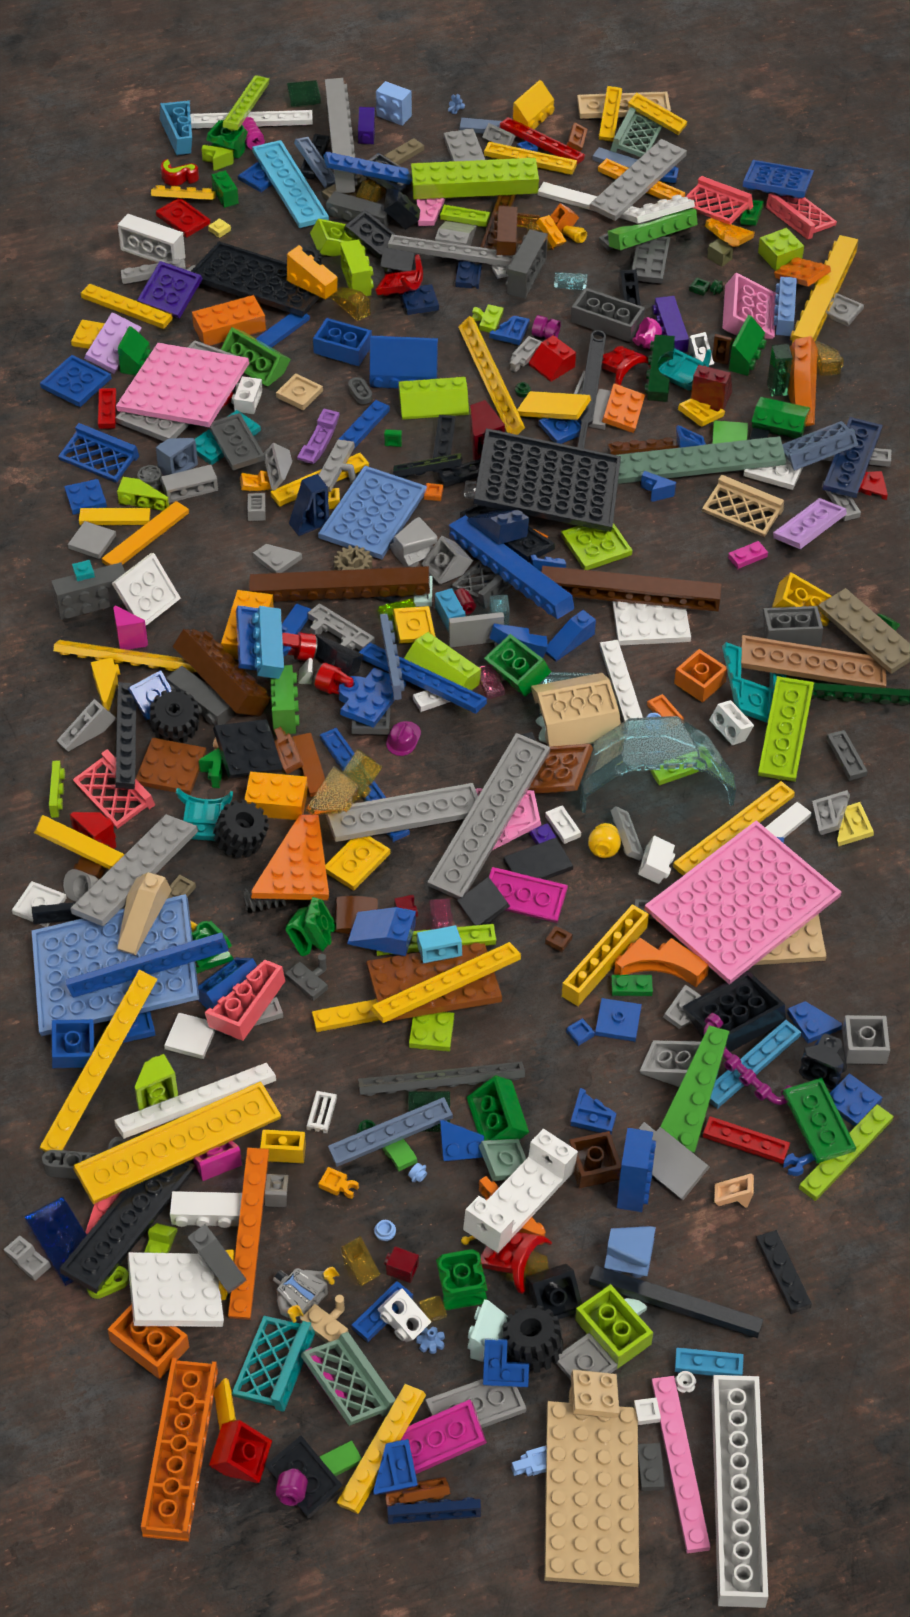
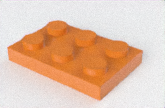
M797 257L793 258L788 264L781 266L780 269L774 272V275L777 279H780V277L797 278L796 284L810 286L830 273L831 268L823 263Z
M613 384L602 422L634 433L645 394Z

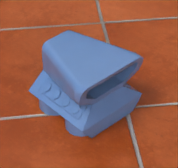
M656 1227L611 1228L604 1268L618 1273L628 1272L635 1278L648 1276Z

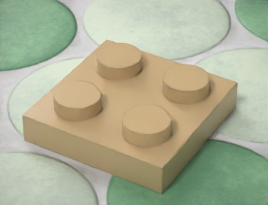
M295 373L276 392V398L304 410L323 392V386Z

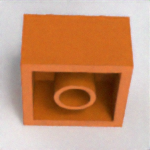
M698 649L676 668L674 684L703 703L726 683L727 667Z

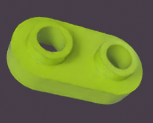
M118 1266L97 1294L87 1289L89 1296L100 1299L125 1288L129 1283L127 1269ZM117 1278H121V1279H122V1280L119 1281V1282H116V1281H115Z

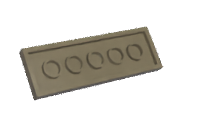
M843 589L818 605V610L890 674L910 662V643L848 589Z

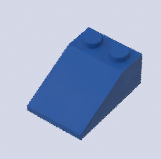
M393 907L358 912L348 939V945L406 956L415 929L416 911Z

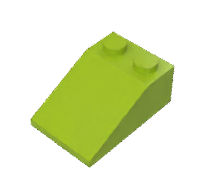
M317 219L310 234L321 255L332 257L341 255L340 243L356 240L344 230L346 224Z

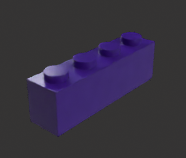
M675 297L655 298L652 312L653 315H656V321L662 328V335L675 336V349L681 352H688L689 337Z

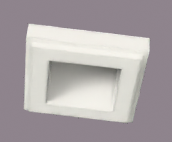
M309 658L299 669V684L312 683V658Z

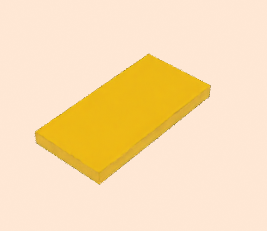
M530 391L517 411L520 416L578 420L591 401L590 395Z

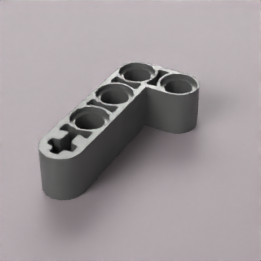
M123 1137L113 1138L109 1143L108 1150L127 1142V1140ZM48 1150L43 1154L42 1162L45 1173L50 1177L79 1179L73 1169L74 1166L71 1165L80 1163L100 1153Z

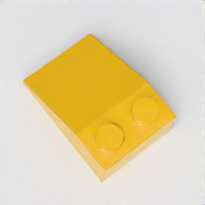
M790 572L779 582L772 608L818 607L819 604L832 596ZM819 611L822 626H827L829 619Z

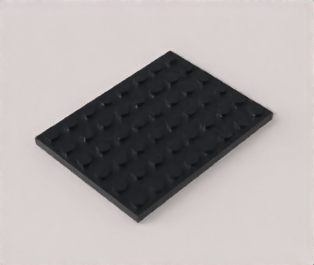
M486 428L473 504L506 511L519 510L525 515L611 532L621 456Z

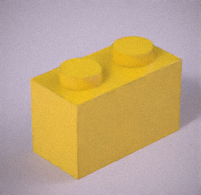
M263 1130L260 1149H269L268 1161L304 1163L306 1149L305 1132Z

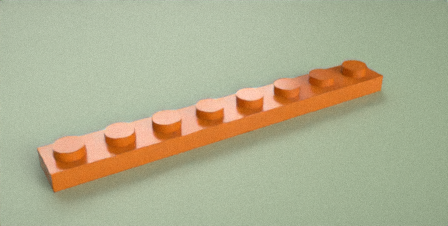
M247 1148L234 1261L247 1281L231 1292L228 1314L230 1319L251 1320L269 1149Z

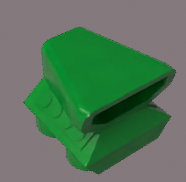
M224 120L218 121L208 132L206 140L212 142L211 146L232 149L233 158L239 159L245 152V139L248 131L242 125L238 130L231 131L223 127Z
M312 897L308 907L298 909L286 926V932L301 956L310 954L312 944L323 952L328 945H331V933L335 931L334 919L322 899Z
M203 921L197 925V930L192 932L193 941L221 933L222 931L212 921ZM223 933L228 948H230L232 944L230 943L228 937ZM227 951L195 961L196 973L198 974L228 963L234 958Z
M470 1249L442 1254L436 1259L444 1295L443 1305L445 1310L483 1304L484 1299L487 1300L485 1291L488 1290L478 1251Z

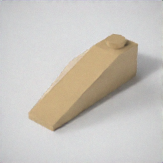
M148 872L137 877L127 894L117 946L118 951L136 956L171 892L165 877Z

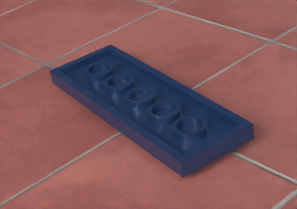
M850 417L846 426L849 429H854L858 446L835 454L823 484V490L857 498L883 425Z

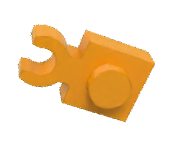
M330 1167L327 1168L318 1183L320 1189L337 1196L341 1191L350 1199H353L354 1192L349 1191V1189H359L358 1182L354 1180L347 1181L346 1174Z

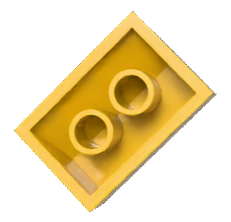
M541 80L513 103V120L534 130L555 109L554 98Z

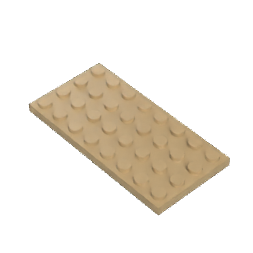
M548 1401L546 1414L544 1581L638 1587L639 1503L638 1419L636 1409L633 1407H619L618 1417L612 1418L573 1414L571 1403Z

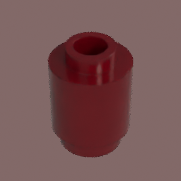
M464 588L456 590L454 593L465 611V615L473 613L476 604L469 591Z

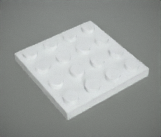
M612 601L619 645L691 642L686 608Z
M128 1253L134 1326L223 1327L224 1318L219 1280L199 1254Z

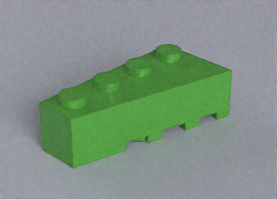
M284 665L279 679L271 678L273 731L281 726L286 734H296V726H300L299 715H295V712H299L298 700L294 701V698L298 697L297 686H294L297 683V672H293L292 665Z

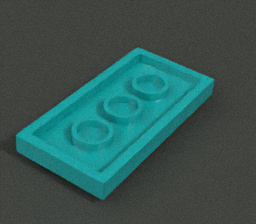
M236 410L229 415L240 413L253 436L261 431L260 425L240 411ZM210 429L195 438L197 456L210 465L224 457Z

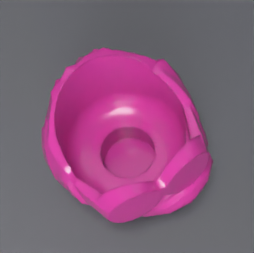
M646 317L639 325L636 337H633L632 340L636 345L642 344L643 348L650 349L651 341H654L655 335H662V328L656 320Z

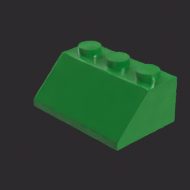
M751 315L747 316L732 345L729 371L746 376L749 375L751 370H754L756 359L759 360L761 349H765L767 342L764 330Z
M760 397L752 418V429L753 427L770 430V433L797 439L803 436L810 407Z
M495 1075L467 1096L477 1132L484 1135V1141L520 1140L529 1133L512 1080Z

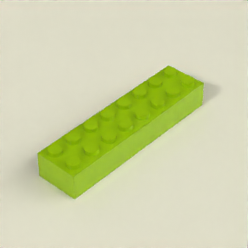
M536 158L411 163L413 199L538 193L539 176Z

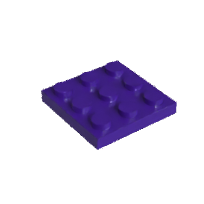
M160 261L137 301L172 314V316L180 319L203 278L199 274Z

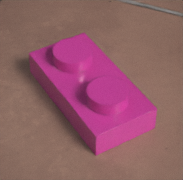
M757 541L730 552L728 558L739 569L766 558L768 551Z

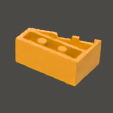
M298 245L287 253V281L323 299H327L337 291L338 277L323 264L319 265L316 263L312 255L308 256L302 251L303 248Z

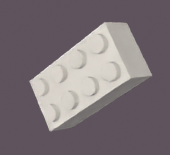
M127 214L118 224L121 250L157 263L160 261L168 262L174 259H185L183 232Z

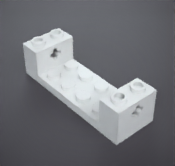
M542 1129L530 1143L528 1158L487 1201L478 1196L466 1208L463 1230L499 1253L573 1174L578 1151L545 1129Z

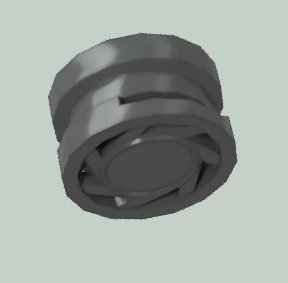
M154 465L140 468L137 473L138 479L158 490L160 485H162L160 468Z

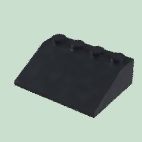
M749 971L743 973L731 984L726 982L683 1006L684 1012L702 1038L704 1037V1027L706 1026L705 1019L711 1013L718 1015L723 1021L720 1029L730 1032L726 1043V1049L729 1052L779 1026L786 1020L785 1003Z

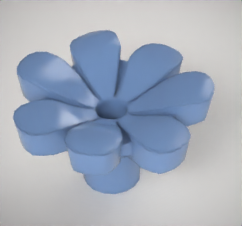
M453 94L451 96L452 101L449 102L448 112L457 114V110H463L465 104L462 103L459 94H456V96Z
M431 1327L429 1330L425 1328L421 1335L417 1336L416 1343L421 1344L419 1349L422 1352H426L429 1349L431 1354H435L437 1352L436 1347L440 1350L444 1348V1342L441 1340L445 1339V1335L443 1332H438L436 1327Z

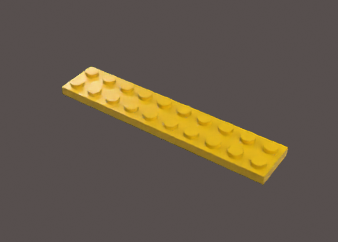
M260 1081L77 1163L73 1169L90 1200L95 1204L194 1159V1157L220 1147L229 1141H233L280 1119L281 1114Z

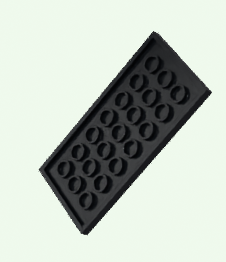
M220 241L190 271L202 276L203 279L200 284L245 298L254 295L259 303L302 317L320 298L287 281L286 262Z

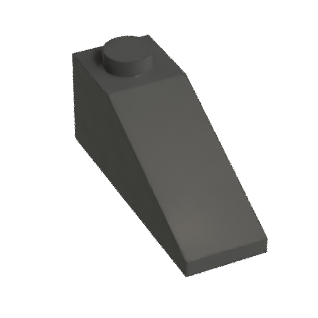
M206 1224L188 1236L195 1250L228 1293L247 1281Z

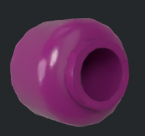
M289 1469L282 1472L278 1477L276 1487L278 1499L288 1506H294L302 1502L305 1498L308 1483L306 1476L297 1469Z

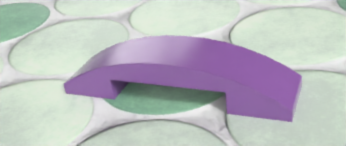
M323 409L317 420L318 425L307 446L304 445L297 460L314 464L321 457L334 433L340 415L339 412Z

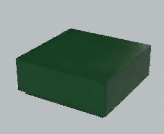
M696 277L689 286V291L704 296L709 290L711 282Z

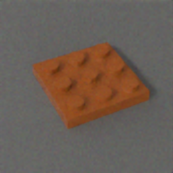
M152 738L136 780L144 787L175 793L176 789L180 788L184 793L191 795L200 771L199 759L206 755L207 750L205 747Z
M589 743L550 746V752L528 790L534 791V793L577 791L593 751L592 745Z

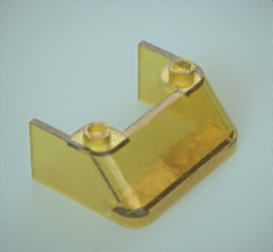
M357 749L343 772L335 766L332 768L307 806L306 811L312 815L347 813L355 802L362 797L366 798L372 790L370 788L371 784L383 767Z

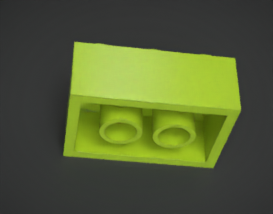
M359 239L341 242V269L352 298L371 296V289L374 288L373 280L371 279L373 268L369 266L368 256H365L364 245L361 246Z
M611 1284L576 1308L575 1321L586 1334L590 1333L618 1365L617 1369L652 1345L653 1331Z

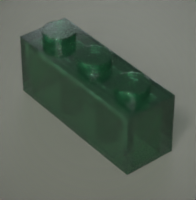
M789 344L772 345L767 380L771 397L786 396L788 394L793 359Z

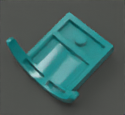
M674 348L673 359L663 363L659 371L662 375L669 378L670 382L690 391L692 390L693 375L698 365L709 367L711 350L708 349L706 351L704 361L702 362Z
M177 788L176 794L178 798L186 805L183 821L196 825L198 832L191 839L214 841V827L221 810H223L227 803L230 804L233 791H230L225 797L218 799H200L184 793L180 788Z

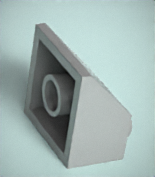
M441 536L422 562V565L429 566V573L438 583L442 584L462 576L473 560L455 541Z

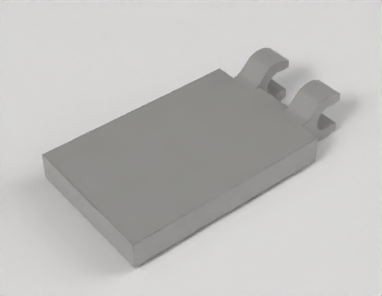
M643 1122L639 1129L652 1131V1140L656 1141L652 1175L684 1200L710 1167L664 1129L659 1127L655 1131Z

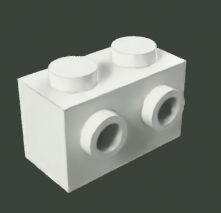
M653 836L646 845L638 874L658 884L663 878H667L671 871L669 865L675 857L673 853L675 845Z

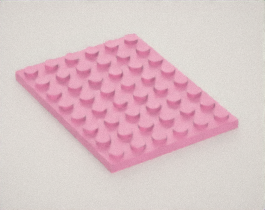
M755 821L645 905V910L687 948L705 961L728 984H731L841 896V891L758 821Z

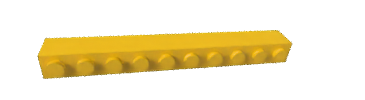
M840 235L838 240L834 241L833 251L830 250L828 261L825 260L824 263L830 266L831 272L815 282L814 290H811L809 296L810 300L806 301L805 310H802L800 314V321L797 320L795 331L791 333L790 340H792V343L795 339L812 336L814 342H816L827 318L826 310L829 311L834 300L831 302V299L835 298L836 293L838 294L855 257L858 239Z

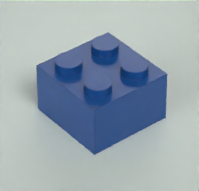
M93 1019L52 1020V1068H84L94 1051Z

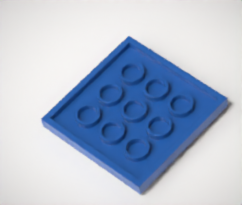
M753 160L744 178L742 187H746L748 190H762L764 193L774 192L780 196L791 195L794 198L800 199L806 195L814 170Z

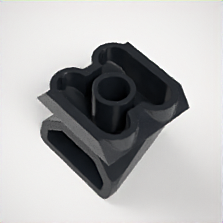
M823 1034L813 1046L805 1047L799 1073L803 1079L808 1081L822 1078L828 1089L835 1088L840 1082L841 1073H844L847 1068L842 1041L829 1034Z

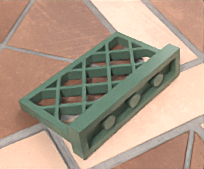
M630 107L614 137L610 151L616 153L620 149L642 157L653 147L662 126L651 119L635 114L636 109Z
M349 1332L342 1333L337 1340L302 1353L301 1357L349 1426L381 1414L383 1417L389 1413L396 1399ZM335 1348L340 1357L328 1354L329 1350ZM315 1355L323 1358L322 1364L313 1361L311 1356ZM326 1360L337 1363V1369L326 1366ZM341 1365L348 1367L352 1375L340 1371ZM323 1372L335 1375L334 1381L326 1379ZM338 1377L349 1380V1387L337 1383ZM353 1382L360 1384L364 1392L352 1388ZM335 1389L346 1392V1399L339 1397L335 1393ZM350 1395L362 1398L361 1404L350 1401ZM365 1400L371 1401L376 1408L364 1406ZM351 1407L359 1410V1415L352 1417L347 1408Z

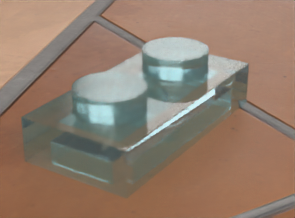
M555 272L554 288L584 290L587 287L588 274Z

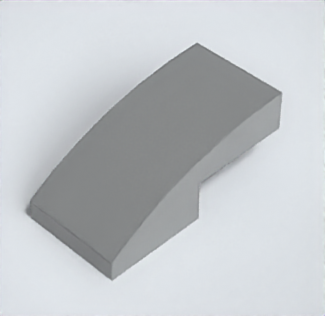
M18 1236L3 1249L9 1258L34 1281L51 1268L49 1261L37 1253L33 1245L21 1236Z

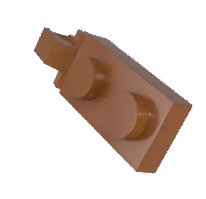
M281 726L274 729L278 738L274 742L285 772L289 774L304 766L290 733L286 734Z
M442 1477L417 1482V1487L385 1493L387 1506L407 1502L415 1504L428 1498L441 1499L445 1495L450 1494L447 1479Z

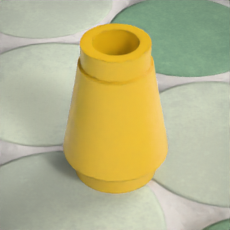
M567 225L563 229V234L576 243H583L586 240L587 232L584 228Z

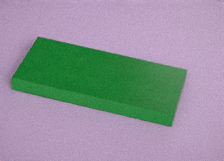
M822 1078L783 1090V1095L816 1163L856 1151V1146Z

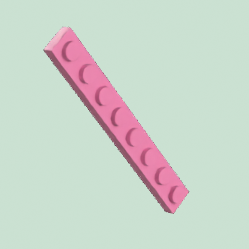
M674 1376L653 1378L651 1383L654 1397H657L661 1416L660 1426L686 1552L688 1554L709 1551L710 1542Z

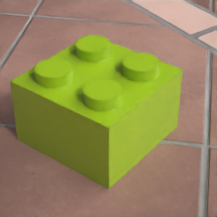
M787 228L760 237L758 253L775 271L791 262L793 258H803L804 245Z

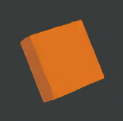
M426 483L427 490L424 493V500L441 501L443 485Z

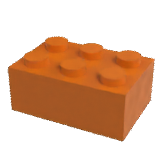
M132 1304L107 1329L111 1343L158 1379H161L170 1369L172 1358H177L178 1360L189 1348L188 1335L176 1326H134Z

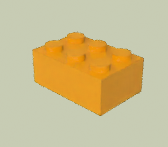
M250 772L245 800H247V804L255 803L257 809L261 807L264 810L263 815H267L268 818L296 820L299 815H304L308 793L307 777Z

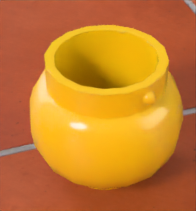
M600 824L589 835L588 846L590 851L600 858H610L620 849L621 838L618 829L611 824Z

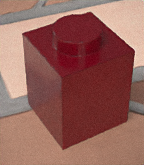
M395 1246L392 1253H388L384 1261L386 1274L411 1283L419 1267V1255Z

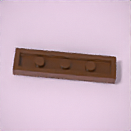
M671 437L660 440H632L623 443L617 441L608 444V452L612 455L678 448L676 439Z

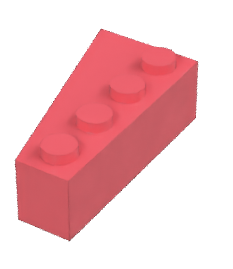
M267 960L260 963L246 976V980L241 984H236L230 994L220 998L217 1001L218 1004L213 1009L209 1008L205 1012L208 1026L244 1041L285 983L282 966Z

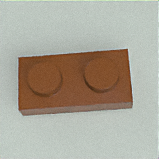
M574 122L570 130L567 146L580 152L583 148L588 129Z

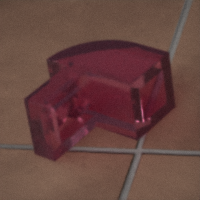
M450 898L429 900L432 929L452 926L453 914L451 913Z

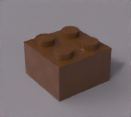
M610 1131L569 1140L568 1145L578 1151L575 1171L573 1172L578 1188L620 1179L622 1165Z

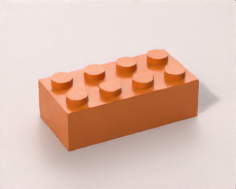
M254 295L192 312L193 327L201 342L209 346L224 342L231 327L242 330L249 335L266 331L265 314Z

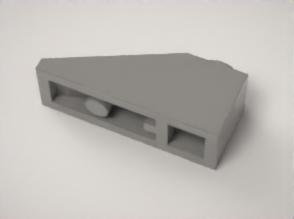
M272 443L264 452L271 489L275 491L285 480L292 464L290 450Z
M94 699L57 741L67 751H70L103 733L116 717Z

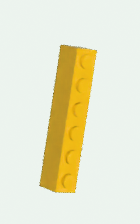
M632 904L562 984V997L579 1006L612 969L616 958L619 955H623L627 951L628 946L635 942L647 929L649 914Z

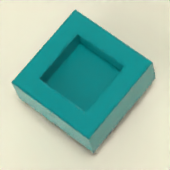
M90 560L72 564L77 582L95 577Z

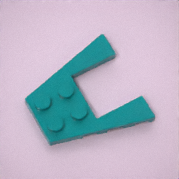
M725 642L722 645L734 704L744 715L768 723L777 676L786 678L787 675L770 672L769 687L741 678L742 648Z

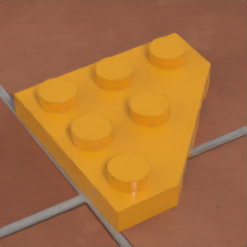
M713 218L706 220L705 224L707 229L723 241L728 242V245L732 247H737L753 239L755 234L753 231L732 224L729 225Z

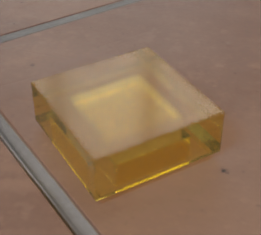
M440 1295L419 1301L420 1309L431 1322L447 1317Z

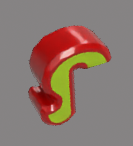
M166 159L161 163V176L163 181L171 186H179L185 181L192 184L199 180L198 166L190 163L172 168L169 160Z

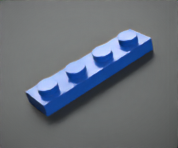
M375 400L338 440L353 441L356 448L390 411V406Z

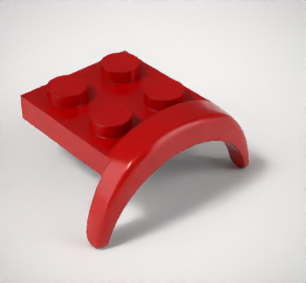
M415 256L416 270L386 274L375 289L377 295L388 296L392 293L402 294L406 291L417 290L423 280L420 256Z
M618 346L613 351L603 354L601 368L616 373L615 384L621 386L628 370L638 363H646L648 365L649 358L623 346Z
M517 1232L499 1253L486 1246L480 1256L482 1268L512 1273L517 1291L523 1294L525 1291L524 1271L530 1254L539 1244L551 1245L552 1242L547 1237Z

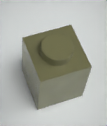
M718 238L709 244L707 258L722 267L732 260L734 247Z

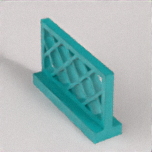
M263 1316L232 1391L233 1397L271 1405L276 1410L284 1412L304 1363L301 1355L310 1348L315 1335L311 1322L302 1321V1324ZM267 1324L276 1325L278 1330L269 1335H266L264 1332ZM290 1329L297 1330L296 1335L288 1340L283 1334ZM281 1335L284 1342L272 1347L269 1340ZM267 1342L270 1349L258 1355V1346ZM288 1347V1355L278 1359L275 1352ZM273 1354L276 1361L265 1367L261 1360ZM259 1361L262 1369L250 1374V1366ZM280 1366V1375L271 1379L268 1371ZM266 1374L269 1381L256 1386L253 1379ZM249 1381L252 1382L253 1389L248 1392L240 1391L242 1385ZM272 1386L273 1392L270 1398L261 1396L260 1391Z

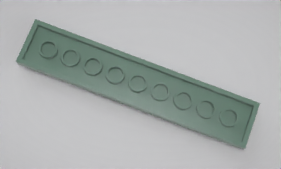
M780 436L617 455L621 456L618 484L639 482L644 471L663 478H674L786 465V457Z

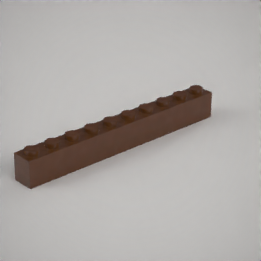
M429 566L250 574L249 591L272 594L273 601L275 602L430 594Z
M542 566L541 572L569 592L572 597L719 612L721 583Z

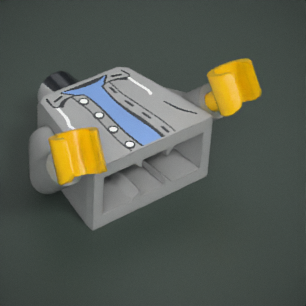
M329 1267L325 1271H303L297 1268L289 1276L282 1270L278 1271L273 1281L279 1285L277 1288V1304L281 1315L290 1318L293 1323L296 1321L300 1322L304 1314L314 1304L318 1305L328 1294L326 1282H329L331 1285L335 1283L333 1277L339 1276L336 1269Z

